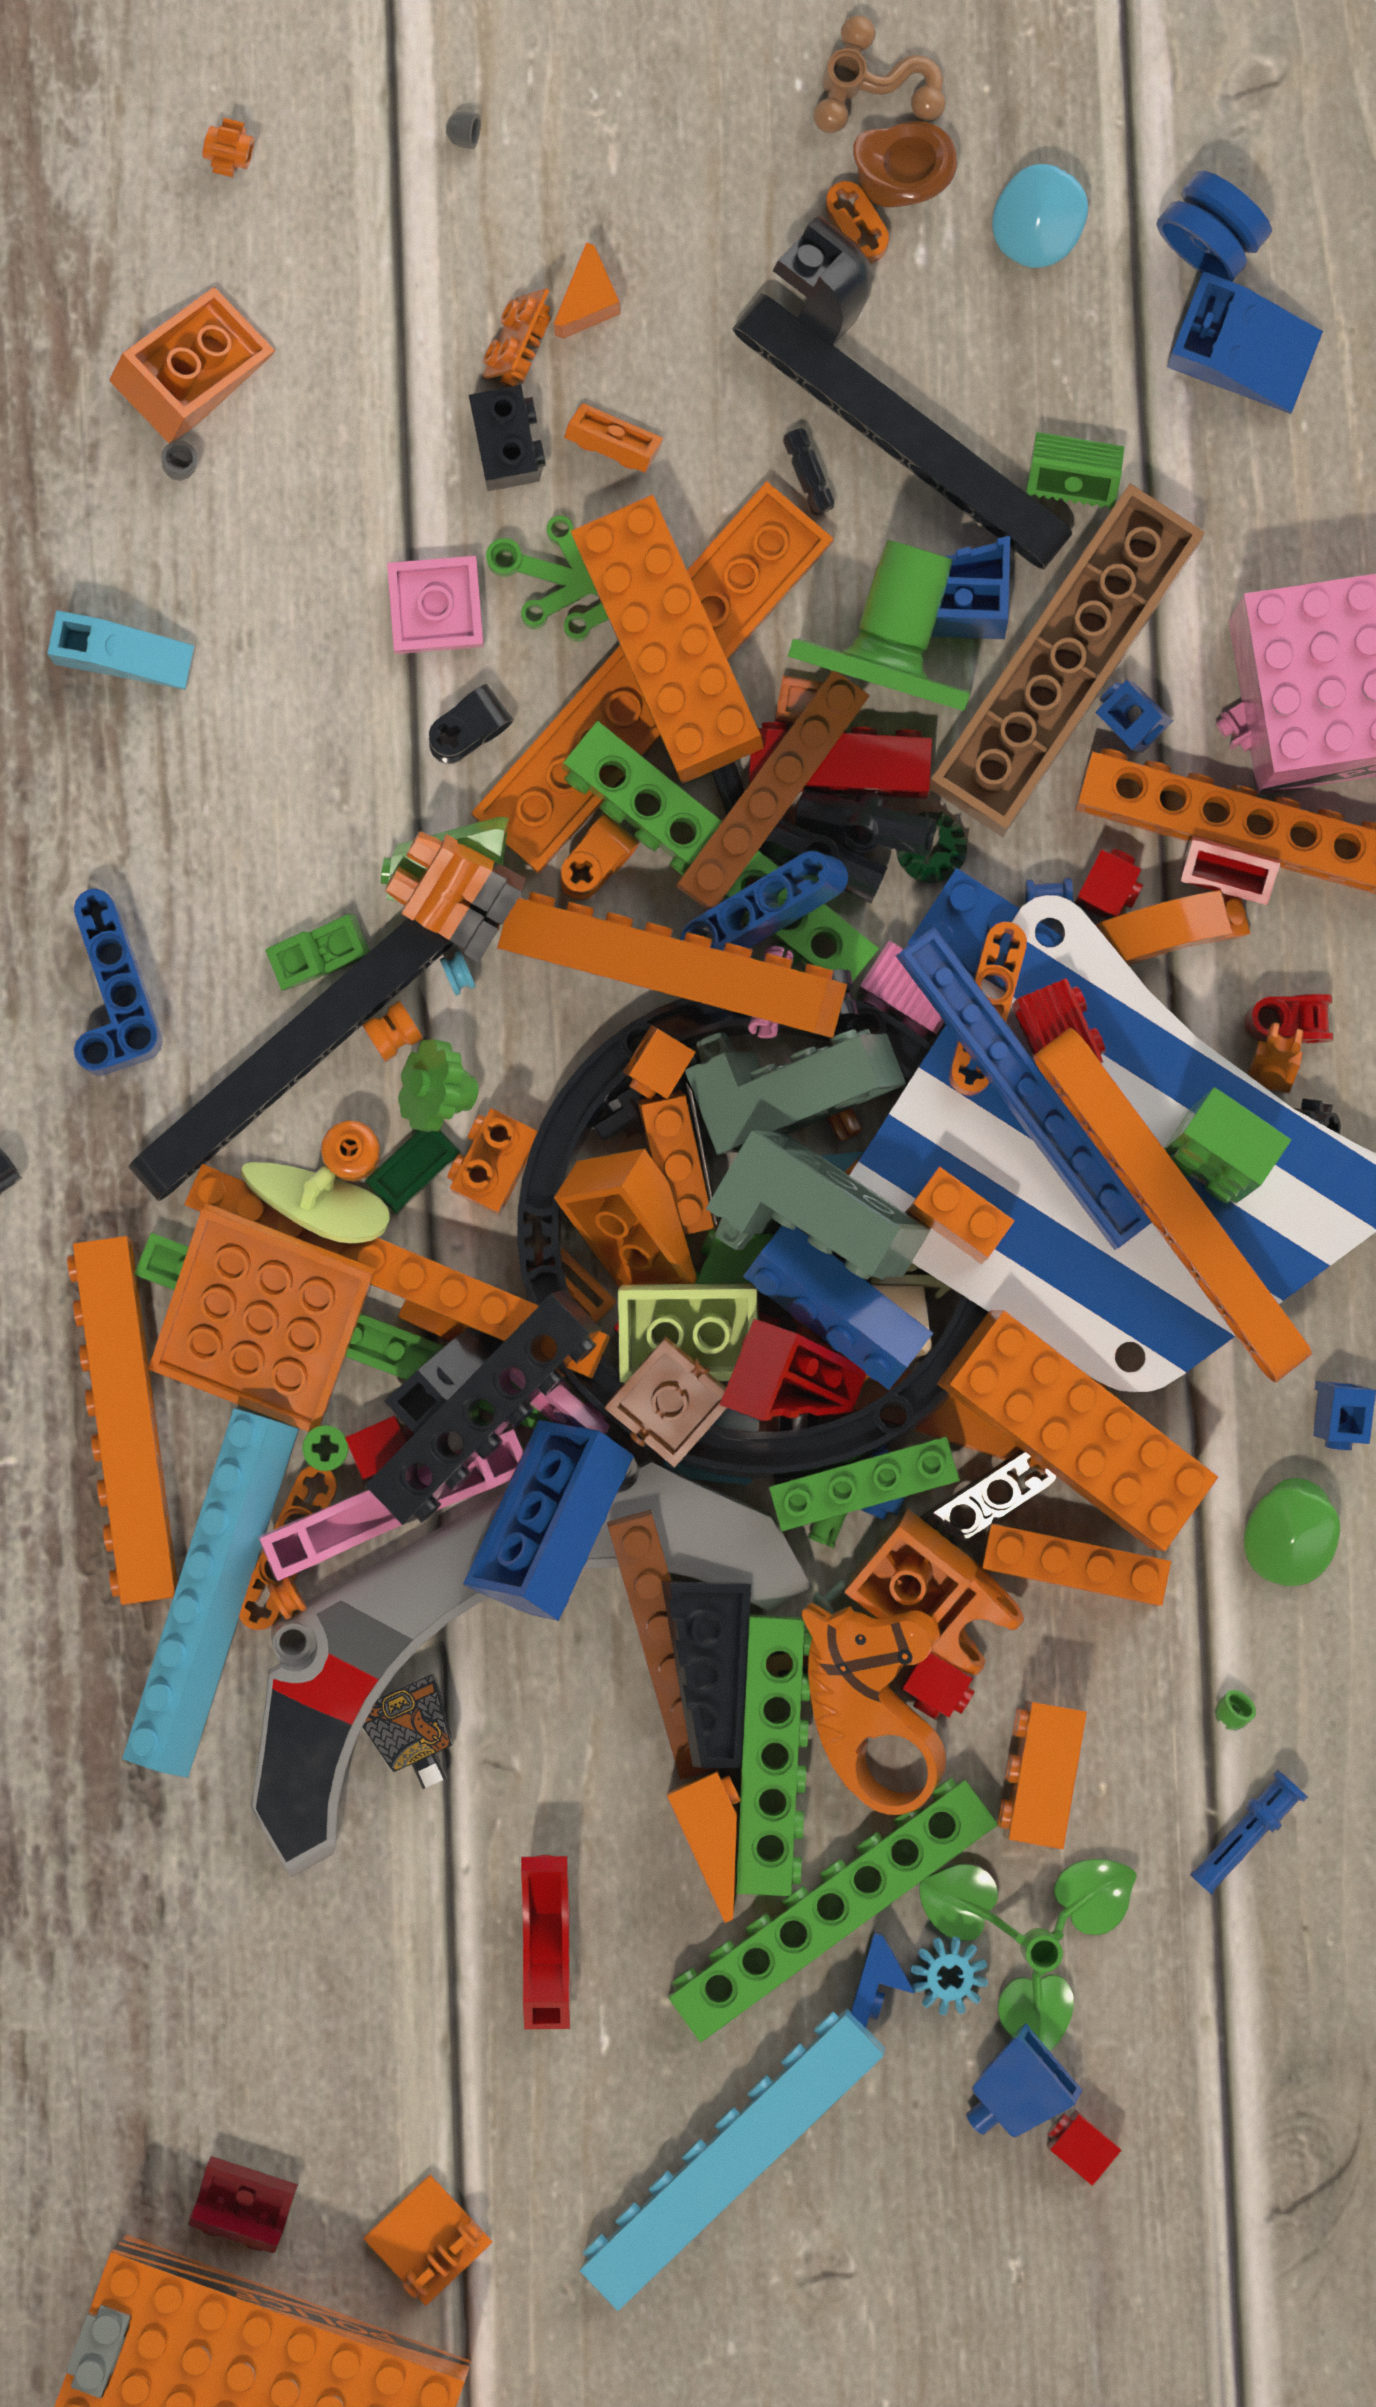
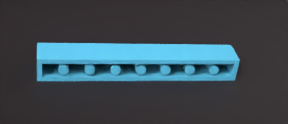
M233 1408L122 1757L123 1760L157 1772L189 1777L261 1549L258 1536L266 1533L298 1428Z
M848 2008L839 2016L834 2011L829 2013L814 2028L813 2031L818 2036L806 2048L799 2043L780 2061L785 2068L773 2080L768 2075H765L750 2089L747 2095L752 2100L741 2111H738L734 2106L729 2109L714 2125L719 2131L707 2143L701 2138L698 2139L681 2156L685 2164L674 2175L666 2170L648 2188L652 2196L641 2207L633 2202L618 2216L615 2222L620 2227L606 2239L601 2233L583 2250L582 2254L587 2259L584 2260L579 2271L617 2311L884 2056L886 2048L851 2014Z

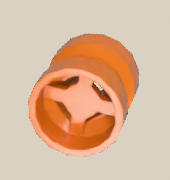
M400 1000L388 1007L386 1015L379 1019L372 1017L361 1024L385 1063L397 1056L398 1049L406 1044L412 1046L424 1039Z

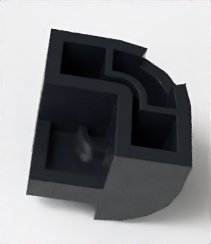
M821 215L815 217L807 225L803 235L778 259L773 269L774 273L808 298L797 320L831 347L855 324L871 295L873 275L869 259L856 242Z

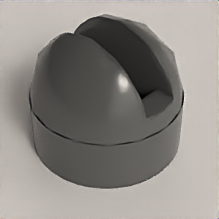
M463 111L456 112L450 116L446 123V134L450 141L462 148L474 149L476 147L481 130L480 115Z
M174 441L163 449L161 461L166 475L178 481L191 477L197 468V452L191 444L184 441ZM171 459L174 463H176V464H178V465H180V466H182V467H185V468H184V469H181V468H179V467H177V466H175V465L169 463V460Z

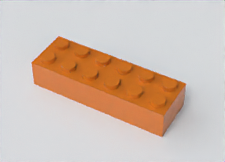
M653 494L571 530L570 532L681 784L763 749L764 745L761 734Z
M1005 1310L989 1311L937 1382L941 1388L1150 1549L1167 1550L1218 1479L1216 1474Z

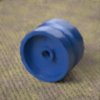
M1205 170L1196 171L1182 189L1181 196L1184 202H1171L1158 218L1156 226L1169 247L1198 272L1203 273L1204 271L1233 282L1247 264L1245 253H1257L1270 237L1272 227L1262 210L1232 183L1217 174Z

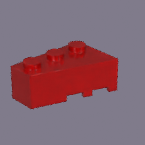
M754 1319L749 1332L743 1339L742 1350L720 1406L761 1421L772 1420L773 1416L797 1418L799 1414L811 1413L817 1416L852 1412L867 1374L851 1360L797 1333Z

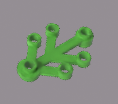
M562 515L555 516L549 520L547 535L552 543L559 545L571 568L523 555L519 545L508 538H500L493 541L486 552L488 567L497 576L509 577L517 572L565 586L541 600H529L523 605L521 609L522 621L530 629L543 627L549 616L590 594L598 596L570 532L574 530L573 524L569 518ZM562 523L568 527L569 531L564 537H557L552 533V528L556 524ZM508 553L513 557V562L507 567H502L497 564L496 559L500 554ZM602 603L584 614L574 612L566 617L564 632L570 640L575 642L585 640L592 628L609 620ZM537 607L542 610L543 616L539 621H530L526 617V613L530 608ZM574 620H581L585 623L586 628L582 633L574 634L569 630L570 623Z

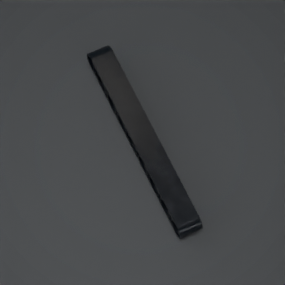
M762 293L758 295L732 328L735 335L744 344L998 539L1010 536V548L1032 565L1042 570L1046 569L1072 536V531L1062 520L834 345L831 347L801 324L795 315L774 299Z
M406 919L144 1149L130 1163L128 1168L157 1201L166 1198L199 1170L202 1164L207 1163L362 1026L361 1024L372 1018L455 943L439 933L425 928L415 919Z

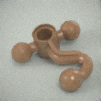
M856 15L850 17L841 27V37L845 44L844 49L837 50L831 55L823 74V86L829 95L827 99L822 100L815 107L813 116L815 123L825 133L840 131L848 122L849 114L844 105L845 100L854 97L859 90L879 95L892 93L913 73L923 75L926 82L925 86L915 91L911 98L912 111L922 121L935 120L943 114L946 105L944 95L941 92L943 77L940 68L933 60L926 56L912 55L898 62L884 77L867 72V65L861 55V51L872 45L875 40V28L871 20L865 16ZM847 67L852 70L856 79L851 82H842L835 76L834 69Z

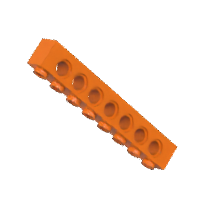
M1103 748L1101 753L1092 751L1075 811L1190 842L1192 835L1280 859L1281 864L1279 868L1376 894V823L1362 821L1361 826L1343 821L1345 816L1335 811L1319 809L1317 814L1300 809L1301 803L1289 798L1275 797L1274 802L1257 797L1258 792L1246 786L1232 785L1231 790L1213 785L1214 779L1203 774L1188 773L1187 777L1170 773L1171 767L1156 761H1145L1144 765L1127 761L1128 756L1117 750ZM1121 779H1131L1138 784L1140 795L1133 799L1124 798L1118 793L1116 783ZM1165 791L1178 793L1183 800V807L1177 811L1165 809L1160 802V794ZM1208 803L1221 805L1226 812V820L1221 823H1212L1207 820L1203 813L1204 805ZM1251 815L1263 816L1269 823V833L1265 835L1253 834L1248 829L1247 818ZM1295 827L1306 828L1312 835V845L1305 848L1295 845L1290 837L1291 829ZM1338 839H1346L1352 842L1356 849L1355 858L1350 860L1340 858L1335 853L1334 842Z

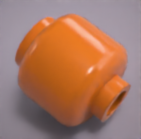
M347 1120L335 1124L327 1131L322 1140L321 1155L324 1164L338 1178L346 1181H358L367 1178L376 1170L381 1159V1146L379 1139L370 1127L359 1121ZM354 1141L357 1144L349 1146L347 1142ZM342 1146L347 1149L346 1156L341 1152ZM357 1150L356 1154L351 1156L352 1151Z

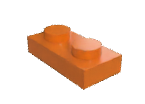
M584 403L580 405L568 423L564 435L565 439L577 443L584 450L598 452L618 461L620 465L626 468L637 469L646 473L657 456L663 441V437Z

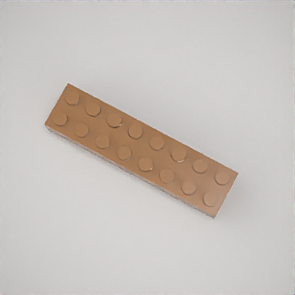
M1130 483L931 778L929 789L990 830L1004 837L1200 545L1205 532Z

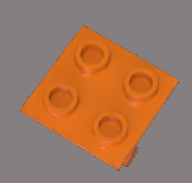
M544 288L516 297L515 300L512 299L508 302L500 319V323L504 325L498 340L495 339L491 342L483 358V363L487 365L482 375L483 379L502 376L500 383L505 387L524 383L532 362L526 359L533 360L536 355L525 346L529 345L538 348L541 344L538 339L543 338L551 321V317L548 315L551 308L544 304L549 289Z
M431 2174L363 2238L404 2282L403 2287L414 2299L418 2297L425 2306L493 2243L488 2235Z

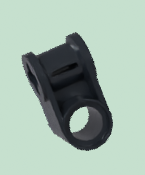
M484 684L465 696L454 708L431 725L429 730L430 752L441 763L455 764L481 745L499 736L514 722V719L488 684ZM446 733L449 737L457 734V746L452 748L448 743L440 746L441 734Z

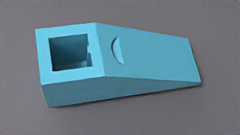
M56 610L47 654L54 665L186 690L195 646L107 620Z

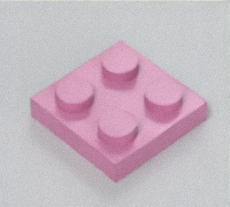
M476 556L387 563L395 654L484 647Z

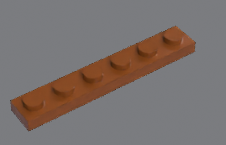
M832 671L677 883L676 887L707 910L718 905L870 695L839 672Z
M650 1509L608 1521L607 1526L679 1778L682 1780L720 1769L699 1768L692 1764L661 1581L671 1582L652 1511Z

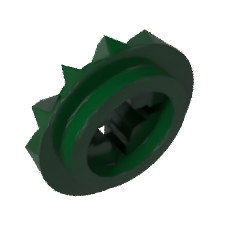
M924 811L918 815L936 819V829L939 830L938 844L945 847L944 850L951 853L945 851L943 853L935 852L933 858H930L929 863L925 864L926 856L896 850L897 859L903 870L912 878L926 883L942 882L949 879L956 868L960 869L967 855V838L959 822L953 820L944 812Z

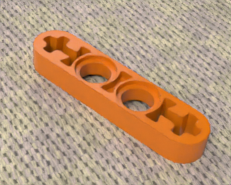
M1012 922L998 923L989 930L983 942L974 976V981L980 989L983 978L989 975H996L1005 982L1006 993L1003 997L998 999L987 997L1005 1022H1007L1027 946V938L1020 926ZM1003 933L1010 934L1011 943L1017 945V949L1009 950L1003 966H1013L1012 972L1000 965H986L987 959L993 963L996 962L1000 945L993 943V939H1000ZM957 1039L949 1069L950 1083L957 1092L963 1095L972 1096L979 1094L987 1087L989 1081L976 1065V1072L982 1074V1079H975L972 1085L964 1083L965 1075L959 1073V1068L965 1069L971 1057L967 1052L963 1051V1046Z
M312 1466L303 1469L291 1489L273 1530L284 1526L287 1519L293 1514L307 1516L313 1513L307 1508L293 1505L297 1496L306 1502L310 1493V1488L304 1485L307 1477L316 1478L319 1473L325 1475L323 1483L329 1486V1490L326 1495L318 1493L312 1505L321 1506V1509L330 1506L338 1489L337 1478L332 1471H320ZM264 1551L252 1573L239 1614L242 1623L254 1630L268 1629L281 1614L271 1594L266 1602V1608L271 1610L269 1618L261 1617L257 1623L251 1620L253 1612L247 1609L248 1603L250 1601L258 1602L264 1592L262 1589L255 1588L258 1579L265 1585H269L272 1582L278 1585L282 1582L273 1581L266 1574L268 1560ZM300 1572L290 1575L294 1584Z

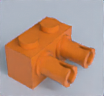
M490 1108L486 1117L479 1114L467 1136L473 1143L466 1157L458 1154L448 1172L447 1178L453 1181L450 1186L451 1192L500 1216L526 1166L531 1146L538 1131L493 1108Z

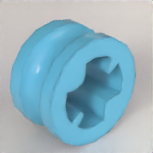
M460 950L455 952V957L451 960H447L445 957L439 959L455 996L461 994L463 987L476 988Z

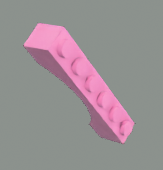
M514 1429L502 1431L499 1435L503 1440L501 1445L486 1459L483 1460L478 1456L468 1466L472 1474L462 1485L454 1491L447 1488L437 1498L441 1503L437 1510L490 1490L512 1479L523 1455V1450ZM462 1449L454 1453L460 1454L462 1452ZM427 1465L417 1468L419 1480L429 1486L432 1481L430 1468ZM367 1489L258 1536V1539L274 1577L279 1581L397 1528L402 1524Z

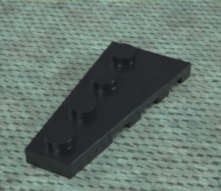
M661 1581L692 1764L699 1768H742L751 1584L742 1582Z

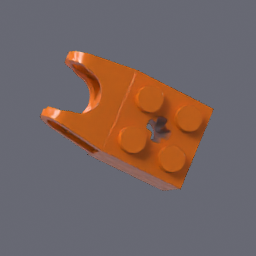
M908 1508L855 1570L844 1593L876 1618L891 1617L909 1611H921L931 1616L936 1622L940 1633L939 1641L931 1653L958 1670L971 1675H978L983 1670L986 1660L976 1647L974 1641L968 1636L965 1625L973 1620L982 1619L1010 1630H1016L1024 1622L1023 1613L1017 1603L977 1562ZM905 1575H911L915 1578L911 1581Z

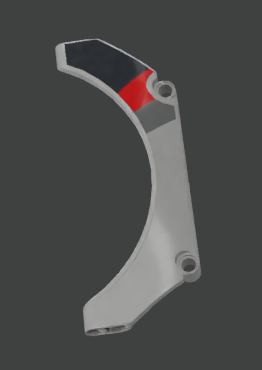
M607 1436L614 1442L619 1444L621 1447L626 1449L628 1452H630L626 1444L621 1439L614 1436ZM634 1458L632 1459L625 1479L607 1514L606 1521L602 1525L583 1569L619 1567L607 1522L651 1509L670 1573L694 1577L705 1582H742L751 1584L750 1602L770 1611L812 1588L772 1514L700 1484L650 1458L637 1465ZM505 1492L306 1601L307 1609L303 1612L301 1610H294L291 1619L286 1620L283 1615H280L272 1625V1645L280 1664L268 1670L261 1738L250 1804L260 1826L291 1877L334 1854L337 1806L345 1769L361 1728L373 1705L395 1673L421 1645L447 1623L478 1603L490 1598L463 1585V1582ZM296 1629L304 1634V1638L296 1646H286L280 1641L282 1634L288 1630Z

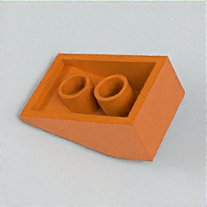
M213 287L123 352L109 381L168 443H171L207 417L274 354L275 350L228 300Z
M640 1149L577 1161L554 1199L617 1285L621 1287L622 1285L695 1284L697 1276L669 1182L647 1151Z
M714 1770L667 1792V1797L724 1922L727 1923L733 1920L737 1821L734 1804L741 1802L730 1775L721 1778L718 1770Z

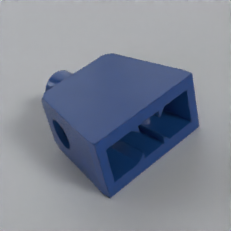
M1025 2023L978 2076L972 2086V2090L980 2099V2102L970 2109L966 2116L971 2126L982 2135L1000 2123L1010 2136L1017 2137L1070 2109L1076 2104L1083 2090Z

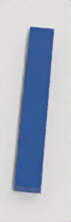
M933 927L895 955L1114 1250L1120 1248L1152 1222L1048 1083L1032 1057L937 929Z

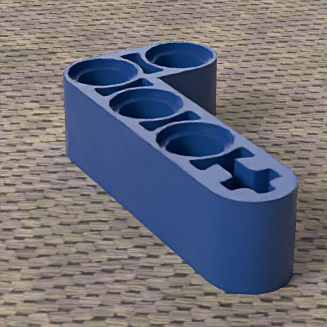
M816 851L805 852L691 920L684 927L680 940L684 941L686 932L707 937L708 934L712 933L713 940L710 948L724 951L726 943L751 948L838 896L847 885V868L842 861ZM784 888H786L787 899L785 903L779 907L778 896L780 892ZM747 910H749V922L744 929H742L741 918L743 914Z
M96 888L88 889L76 899L74 913L111 1024L82 1034L75 1043L74 1055L78 1064L93 1075L102 1076L154 1058L161 1050L163 1042L119 908L110 895L103 890ZM98 902L103 908H107L101 912L104 925L109 931L101 932L96 921L91 916H87L93 912L92 904ZM113 943L121 945L122 956L118 962L112 965H106L101 962L100 954L105 946ZM127 985L136 988L137 996L133 1004L128 1007L116 1006L114 997L119 988ZM142 1027L150 1030L151 1040L145 1048L139 1050L130 1048L129 1036L133 1030ZM97 1042L106 1043L108 1047L106 1059L100 1064L88 1063L86 1052L90 1045Z

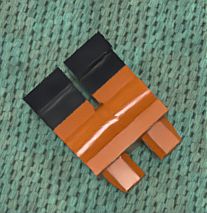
M419 831L406 856L426 868L418 878L398 866L387 883L385 892L404 905L402 915L411 920L415 919L425 928L444 936L463 948V954L479 962L497 934L500 924H503L523 892L526 878L479 852L457 843L458 840L448 834L440 841L433 836Z

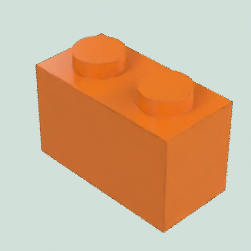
M941 1167L931 1176L907 1210L980 1264L989 1258L1015 1221Z

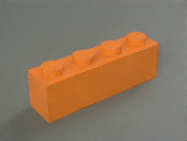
M989 1524L980 1566L985 1571L1154 1606H1163L1171 1561Z

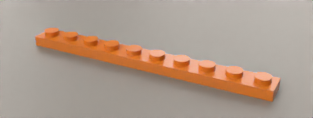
M205 1164L201 1165L184 1203L185 1206L201 1212L202 1207L206 1203L375 1268L372 1286L502 1341H505L539 1306L378 1237L372 1241L362 1243H343L321 1237L298 1225L265 1203L243 1180ZM599 1332L592 1339L597 1344L594 1350L578 1364L572 1360L565 1368L592 1379L610 1336ZM544 1335L541 1340V1350L550 1359L555 1357L557 1345L553 1338Z

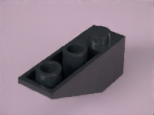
M467 1327L420 1367L384 1402L415 1434L504 1341L474 1328Z

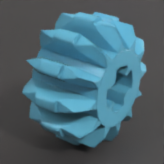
M953 1936L951 1938L949 1951L944 1950L943 1942L939 1937L933 1939V1945L938 1954L932 1956L926 1949L920 1948L918 1954L923 1960L928 1962L927 1966L911 1965L910 1971L913 1974L926 1977V1979L913 1983L912 1988L914 1992L931 1989L922 2000V2004L926 2008L930 2007L939 1997L938 2011L940 2015L947 2014L949 2001H954L958 2013L963 2014L966 2012V2008L961 1999L962 1997L967 1995L975 2004L981 2001L980 1996L971 1987L972 1985L987 1987L988 1980L982 1976H973V1973L986 1968L987 1963L984 1959L968 1963L977 1950L973 1944L968 1945L961 1955L958 1954L960 1948L959 1937ZM957 1965L961 1968V1971L956 1972L958 1977L961 1978L957 1985L954 1986L948 1982L943 1987L938 1984L937 1980L942 1979L938 1973L942 1966L951 1969Z

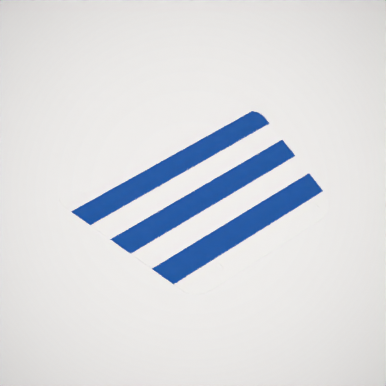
M1045 895L1034 898L1021 907L1012 923L1020 926L1027 938V946L1011 1005L1019 997L1067 978L1071 988L1077 986L1081 990L1087 1004V1011L1082 1013L1089 1029L1096 1028L1099 1031L1105 1045L1106 1053L1101 1055L1104 1061L1102 1063L1103 1067L1163 1148L1190 1108L1213 1087L1291 1139V1142L1263 1184L1237 1204L1231 1200L1228 1203L1219 1201L1205 1190L1207 1183L1193 1174L1190 1177L1185 1176L1278 1304L1376 1232V1153L1352 1142L1293 1109L1198 1039L1146 988L1084 911L1072 901L1060 896ZM1054 918L1063 924L1065 937L1058 946L1047 948L1037 941L1035 928L1042 919ZM1005 933L999 941L1000 951L996 962L993 963L988 959L986 965H1000L1012 972L1013 966H1003L1009 950L1017 949V945L1010 941V934ZM989 975L983 978L981 989L987 997L998 999L1005 995L1006 985L1002 978L996 975ZM1011 1006L1006 1024L1033 1059V1054ZM946 1025L849 1176L905 1212L931 1176L941 1167L1015 1221L989 1258L982 1264L932 1228L912 1263L988 1312L990 1310H1005L1088 1376L1099 1383L1119 1391L1148 1392L1163 1388L1233 1339L1235 1334L1153 1223L1149 1224L1120 1248L1114 1250L990 1082L983 1091L972 1096L963 1095L952 1087L949 1080V1069L957 1038ZM972 1058L965 1069L959 1068V1073L965 1075L964 1083L972 1085L975 1079H982V1074L976 1072V1064ZM1125 1342L1137 1343L1145 1352L1144 1365L1136 1372L1121 1370L1115 1361L1117 1348Z

